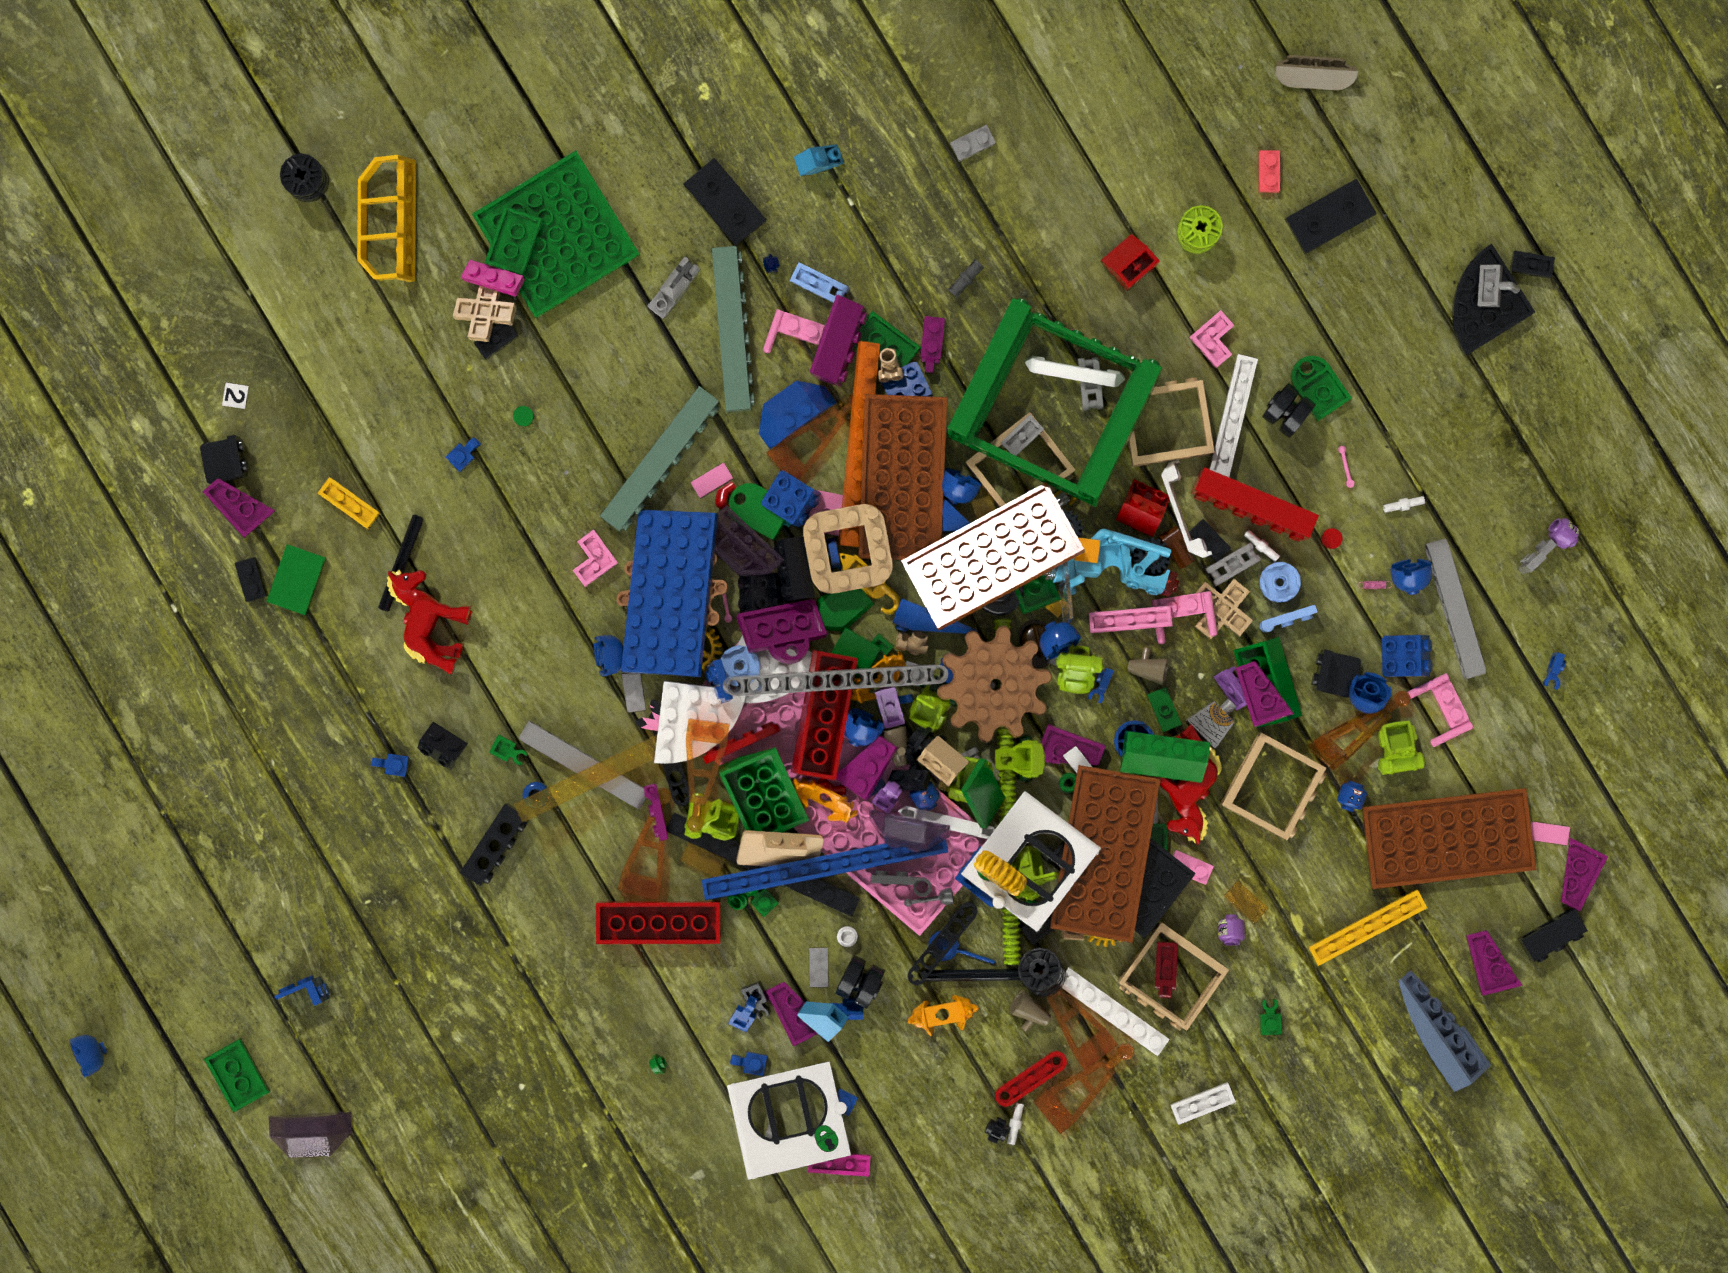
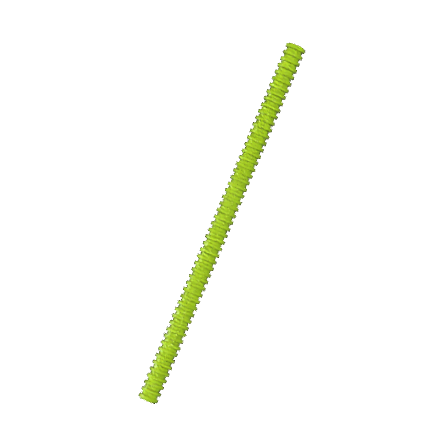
M993 620V623H995V627H993L995 633H993V636L996 635V631L1000 626H1007L1011 629V626H1009L1011 620ZM995 679V681H997V684H996L995 687H997V689H999V687H1000V680H999V679ZM998 727L996 729V732H998L996 738L999 739V742H997L999 748L997 749L1012 748L1015 744L1013 741L1014 737L1010 735L1007 728ZM1006 753L1002 754L1001 763L1007 765L1008 762H1011V757H1008ZM998 770L1000 771L998 783L1005 796L999 807L1001 809L999 813L1001 819H999V822L1004 819L1015 802H1017L1015 799L1016 793H1014L1016 789L1014 777H1016V774L1012 770ZM1014 859V861L1011 863V865H1012L1014 868L1017 869V867H1016V865H1015V859ZM1004 907L1002 909V912H1004V915H1002V919H1004V922H1002V925H1004V928H1002L1004 935L1002 937L1005 938V941H1003L1005 945L1003 951H1005L1003 963L1005 965H1019V957H1021L1019 953L1021 947H1019V944H1021V941H1019L1021 934H1019V931H1021V928H1018V925H1020V921H1018V917Z

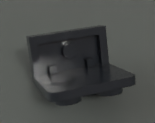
M227 436L225 440L204 443L200 446L207 483L212 484L217 478L225 482L248 477V463L244 459L243 454L245 446L239 436Z
M749 572L739 574L738 588L740 599L738 607L740 613L787 604L781 595V581L778 573Z
M1321 650L1316 657L1317 671L1312 676L1311 685H1313V690L1349 698L1350 685L1354 677L1359 674L1361 660L1357 657L1334 653L1330 650Z

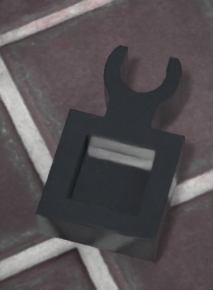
M758 981L742 987L741 992L746 1002L750 995L758 999L755 1003L756 1017L761 1019L762 1014L760 1010L765 1011L766 1015L769 1016L771 1010L765 1004L769 998L762 982Z

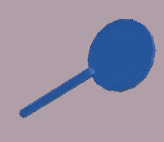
M940 931L936 932L931 936L928 946L931 944V942L935 939V937L939 934ZM940 938L936 943L937 947L941 950L946 949L949 944L945 938ZM958 940L941 960H951L958 952L995 964V960L959 949Z

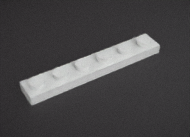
M1240 354L1236 357L1214 448L1215 453L1212 456L1209 468L1227 477L1230 476L1258 361L1256 358Z
M1069 967L1065 971V982L1062 986L1065 991L1158 1056L1170 1040L1075 971Z

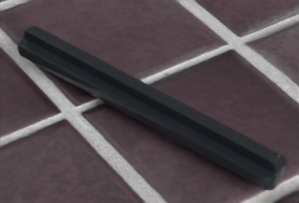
M412 515L392 571L397 572L400 570L404 573L421 528L423 517ZM387 584L378 606L380 610L386 612L390 610L394 597L388 591L389 587H387Z
M1018 969L933 970L925 982L1011 981L1021 979ZM922 970V971L920 972V975H921V973H922L923 971H925L926 973H928L929 970Z

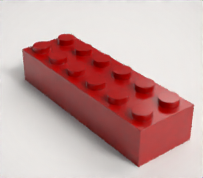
M1205 467L1200 470L1191 494L1195 495L1194 499L1200 502L1210 501L1214 503L1213 507L1223 511L1229 509L1233 511L1232 515L1242 519L1243 517H1248L1253 524L1270 526V531L1277 534H1289L1288 538L1297 542L1310 538L1319 517L1316 513Z
M813 650L809 672L856 669L858 658ZM838 674L832 678V683L836 686L840 682ZM817 675L812 678V685L816 687L820 683V678ZM852 689L805 692L791 772L836 780Z
M721 901L596 902V944L721 943Z

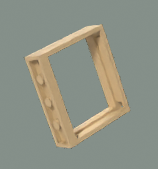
M1195 377L1185 379V383L1177 384V381L1165 382V386L1157 387L1156 385L1152 395L1197 388L1206 446L1138 456L1133 431L1128 442L1132 467L1213 455L1215 453L1203 380L1198 381Z
M1029 412L1022 419L1016 422L1013 426L1007 429L1004 433H1002L1000 436L994 439L990 444L998 448L1001 447L1002 445L1000 442H1002L1021 422H1023L1029 415H1031L1033 418L1034 416L1031 414V412ZM1045 430L1042 431L1039 436L1066 469L1058 476L1068 481L1074 477L1072 475L1075 472L1074 467ZM978 452L967 460L965 465L1000 508L1005 505V502L976 466L988 456ZM1048 485L1049 488H1050V490L1052 491V493H1054V492H1056V491L1058 490V489H1056V488H1054V487Z
M1258 732L1220 805L1282 839L1288 840L1289 837L1293 838L1295 835L1298 820L1304 818L1307 812L1305 807L1308 801L1312 802L1317 794V791H1315L1316 786L1324 781L1327 775L1325 773L1326 767L1271 737ZM1265 743L1316 770L1284 831L1232 804Z
M1159 921L1117 982L1121 984L1119 988L1130 995L1132 992L1138 996L1136 1000L1145 1007L1149 1004L1155 1008L1153 1012L1162 1019L1166 1016L1172 1020L1170 1024L1179 1031L1182 1028L1187 1031L1229 969ZM1160 932L1217 971L1183 1020L1127 981Z

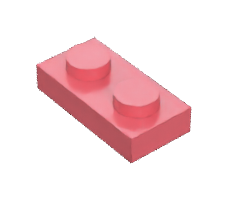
M1260 150L1258 152V193H1279L1280 151Z

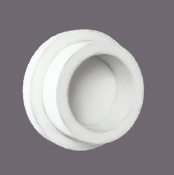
M849 926L841 928L837 934L839 944L844 947L853 946L858 938L856 930Z

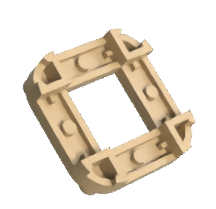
M870 504L854 505L817 512L806 521L803 536L812 581L820 591L833 594L877 586L889 578L893 568V561L885 518L878 508ZM864 525L872 565L832 572L824 532Z

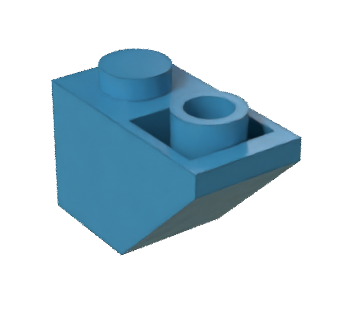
M838 144L808 148L794 156L800 176L816 174L844 164Z
M807 1001L797 1014L803 1022L808 1024L827 1042L843 1028L849 1018L834 1004Z

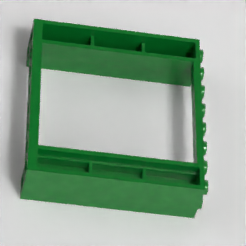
M1012 298L948 426V438L1097 507L1158 383L1162 367L1159 366V362L1153 359H1143L1142 363H1140V360L1134 356L1129 355L1127 357L1121 354V351L1115 347L1108 348L1102 345L1103 343L1098 339L1086 338L1082 332L1075 329L1071 331L1065 328L1066 326L1059 321L1052 322L1044 314L1031 312V306L1026 300ZM1033 325L1132 371L1077 484L978 438Z

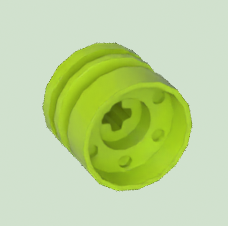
M1199 205L1190 208L1185 212L1177 225L1176 235L1179 244L1190 253L1200 254L1209 251L1214 247L1222 234L1223 224L1221 217L1209 206ZM1198 224L1205 227L1203 232L1196 229Z

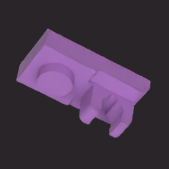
M1233 666L1215 675L1214 679L1227 698L1237 707V711L1246 706L1247 703L1239 683V678H1236L1232 673L1236 669Z
M895 686L881 687V689L875 690L885 729L905 724Z

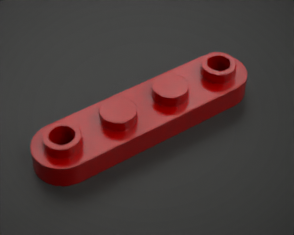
M771 721L762 725L763 730L755 733L754 730L742 734L743 739L736 741L735 738L724 742L725 747L717 750L716 746L703 756L705 764L781 731L778 723L773 724Z
M1057 1050L1050 1052L1001 1085L995 1092L997 1103L1003 1107L1011 1106L1064 1070L1067 1065V1058L1064 1053ZM1053 1058H1060V1063L1053 1064ZM1003 1092L1009 1093L1007 1099L1001 1097Z

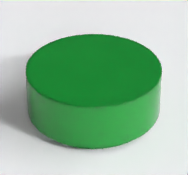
M520 406L515 409L513 419L517 425L527 427L534 421V413L529 407Z

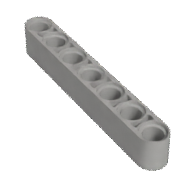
M1445 538L1426 543V555L1428 561L1431 562L1432 575L1462 675L1466 680L1486 674L1484 661L1449 544Z
M529 720L518 737L524 743L637 809H641L647 799L644 794V787Z

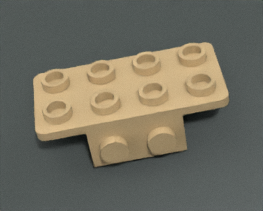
M746 830L742 833L736 859L737 864L769 867L819 857L824 839L822 835Z

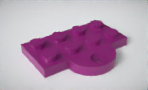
M814 599L739 613L736 617L749 653L769 650L773 658L785 664H794L801 661L809 649V641L823 639L827 635ZM792 649L797 655L790 656L786 650Z

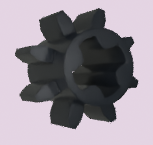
M997 1117L996 1121L990 1119L984 1132L988 1134L987 1139L997 1144L998 1140L1003 1142L1010 1129L1005 1126L1007 1122Z

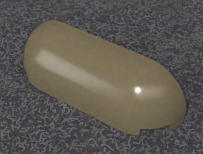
M1289 55L1285 60L1278 61L1276 65L1278 80L1283 85L1294 88L1342 90L1352 85L1358 75L1357 67L1346 64V60L1341 58Z

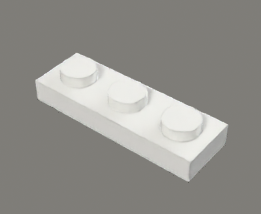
M1226 1082L1172 1103L1170 1106L1179 1125L1236 1103L1229 1083Z

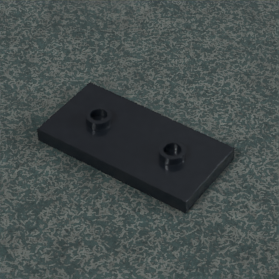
M715 158L683 183L686 189L735 246H738L767 221Z
M1355 179L1285 218V221L1304 254H1307L1375 216L1377 213L1359 181Z

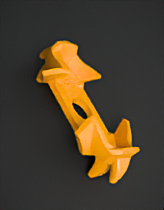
M898 651V656L890 652L887 656L883 655V658L872 668L907 665L904 661L903 653ZM896 671L893 674V680L895 682H897L900 676L899 671ZM880 674L878 675V677H877L876 679L873 680L874 683H877V682L880 681V678H881ZM860 677L855 678V684L860 682ZM872 688L852 689L851 700L862 704L865 701L875 700L876 695L869 693Z
M803 777L799 783L797 778H794L793 785L804 808L808 807V799H812L834 812L827 817V820L843 821L845 823L858 814V810H852L854 802H847L848 797H842L821 786L814 779L807 781V778ZM820 794H828L832 801L823 800Z
M957 995L952 996V999L955 1000L954 1002L927 1006L929 1002L923 1001V1003L913 1009L912 1015L908 1018V1023L914 1024L917 1028L925 1029L929 1036L933 1035L934 1026L956 1022L959 1029L963 1030L966 1021L973 1017L974 1012L978 1011L979 1007L976 1004H972L970 999ZM940 1009H947L949 1017L946 1020H941L938 1017L936 1018L935 1014Z

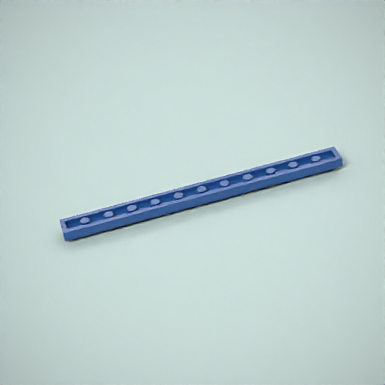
M941 832L703 879L701 881L705 900H711L948 853L945 833Z

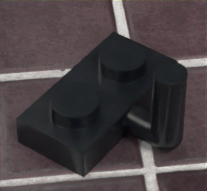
M907 748L905 749V756L910 763L909 770H892L888 781H894L900 785L899 788L902 791H926L932 774L928 769L918 770L919 763L912 749Z

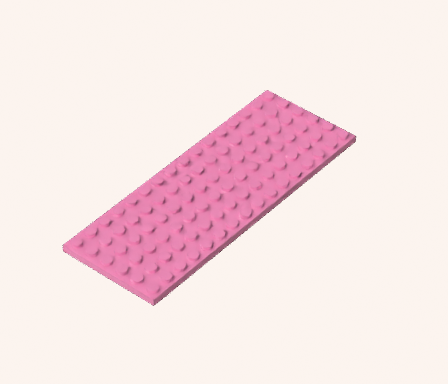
M705 680V682L702 685L711 686V682L708 683L707 680ZM805 692L788 693L775 700L762 703H744L736 723L724 739L716 745L717 750L725 747L724 742L733 738L736 741L743 739L742 734L754 730L756 733L763 730L761 726L771 721L773 724L778 723L781 731L715 761L722 765L733 759L776 747L792 783L794 778H797L800 783L803 777H806L807 781L814 779L817 783L820 779L818 777L791 772ZM844 735L838 772L868 746H853ZM891 760L868 800H864L846 787V795L841 796L848 797V803L854 802L852 810L859 811L847 823L827 820V817L834 812L812 799H808V807L804 809L809 821L793 828L800 834L822 835L824 842L821 852L824 855L944 832L948 853L847 873L920 936L946 905L942 904L939 900L916 903L906 907L904 905L905 899L915 900L938 896L940 891L945 888H952L954 896L963 886L955 877L972 857V854L980 846L982 847L987 839L903 819L898 810L905 806L917 808L909 796L910 791H902L897 797L898 801L889 814L871 803L879 790L887 784L892 770H909L910 768L909 764L896 767L893 760ZM827 779L834 786L843 785L837 780ZM938 790L940 798L937 801V806L929 811L976 822ZM823 793L820 794L823 800L832 801L830 797H826ZM875 870L888 871V875H896V871H906L909 876L927 878L932 885V889L929 895L920 897L915 894L913 885L871 883V874H875ZM920 881L916 885L917 891L921 893L926 892L928 884Z

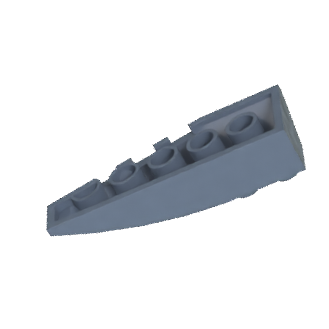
M1412 971L1407 972L1398 982L1411 1020L1430 1057L1445 1077L1447 1083L1456 1092L1472 1084L1491 1064L1464 1026L1460 1027L1454 1021L1455 1016L1451 1012L1447 1013L1441 1007L1442 1003L1437 997H1431L1429 989Z

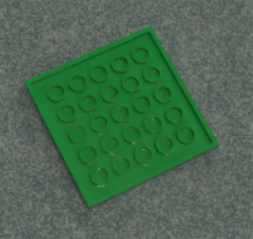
M577 151L572 152L472 213L490 245L504 205L544 219L524 275L525 280L519 290L536 319L640 256Z

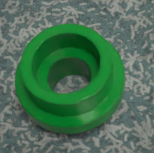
M1065 773L1061 776L1059 787L1063 792L1074 793L1076 775ZM1067 779H1071L1073 781V785L1071 787H1067L1065 785Z
M744 893L728 896V904L731 908L740 910L746 907L748 898Z
M658 1054L653 1055L652 1059L649 1060L652 1071L655 1074L665 1073L667 1067L665 1058Z

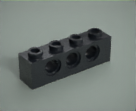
M505 803L460 873L479 886H482L484 883L488 884L494 876L492 871L495 866L499 867L504 861L505 856L503 854L506 849L510 850L517 839L514 837L518 831L522 833L528 822L525 820L528 816L510 804ZM505 822L512 826L510 834H505L502 831V825ZM493 840L500 842L501 848L499 851L492 850L491 842ZM482 857H486L489 860V866L486 869L482 868L479 864Z

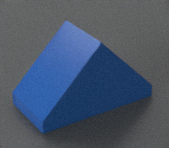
M947 500L943 501L942 533L955 532L970 524Z

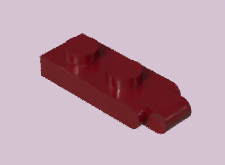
M1157 941L1155 989H1159V998H1171L1172 990H1176L1178 943Z

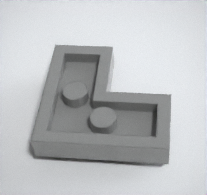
M1552 539L1546 542L1544 540L1540 541L1534 547L1536 549L1535 552L1527 554L1519 561L1521 565L1517 569L1522 574L1534 571L1557 544Z

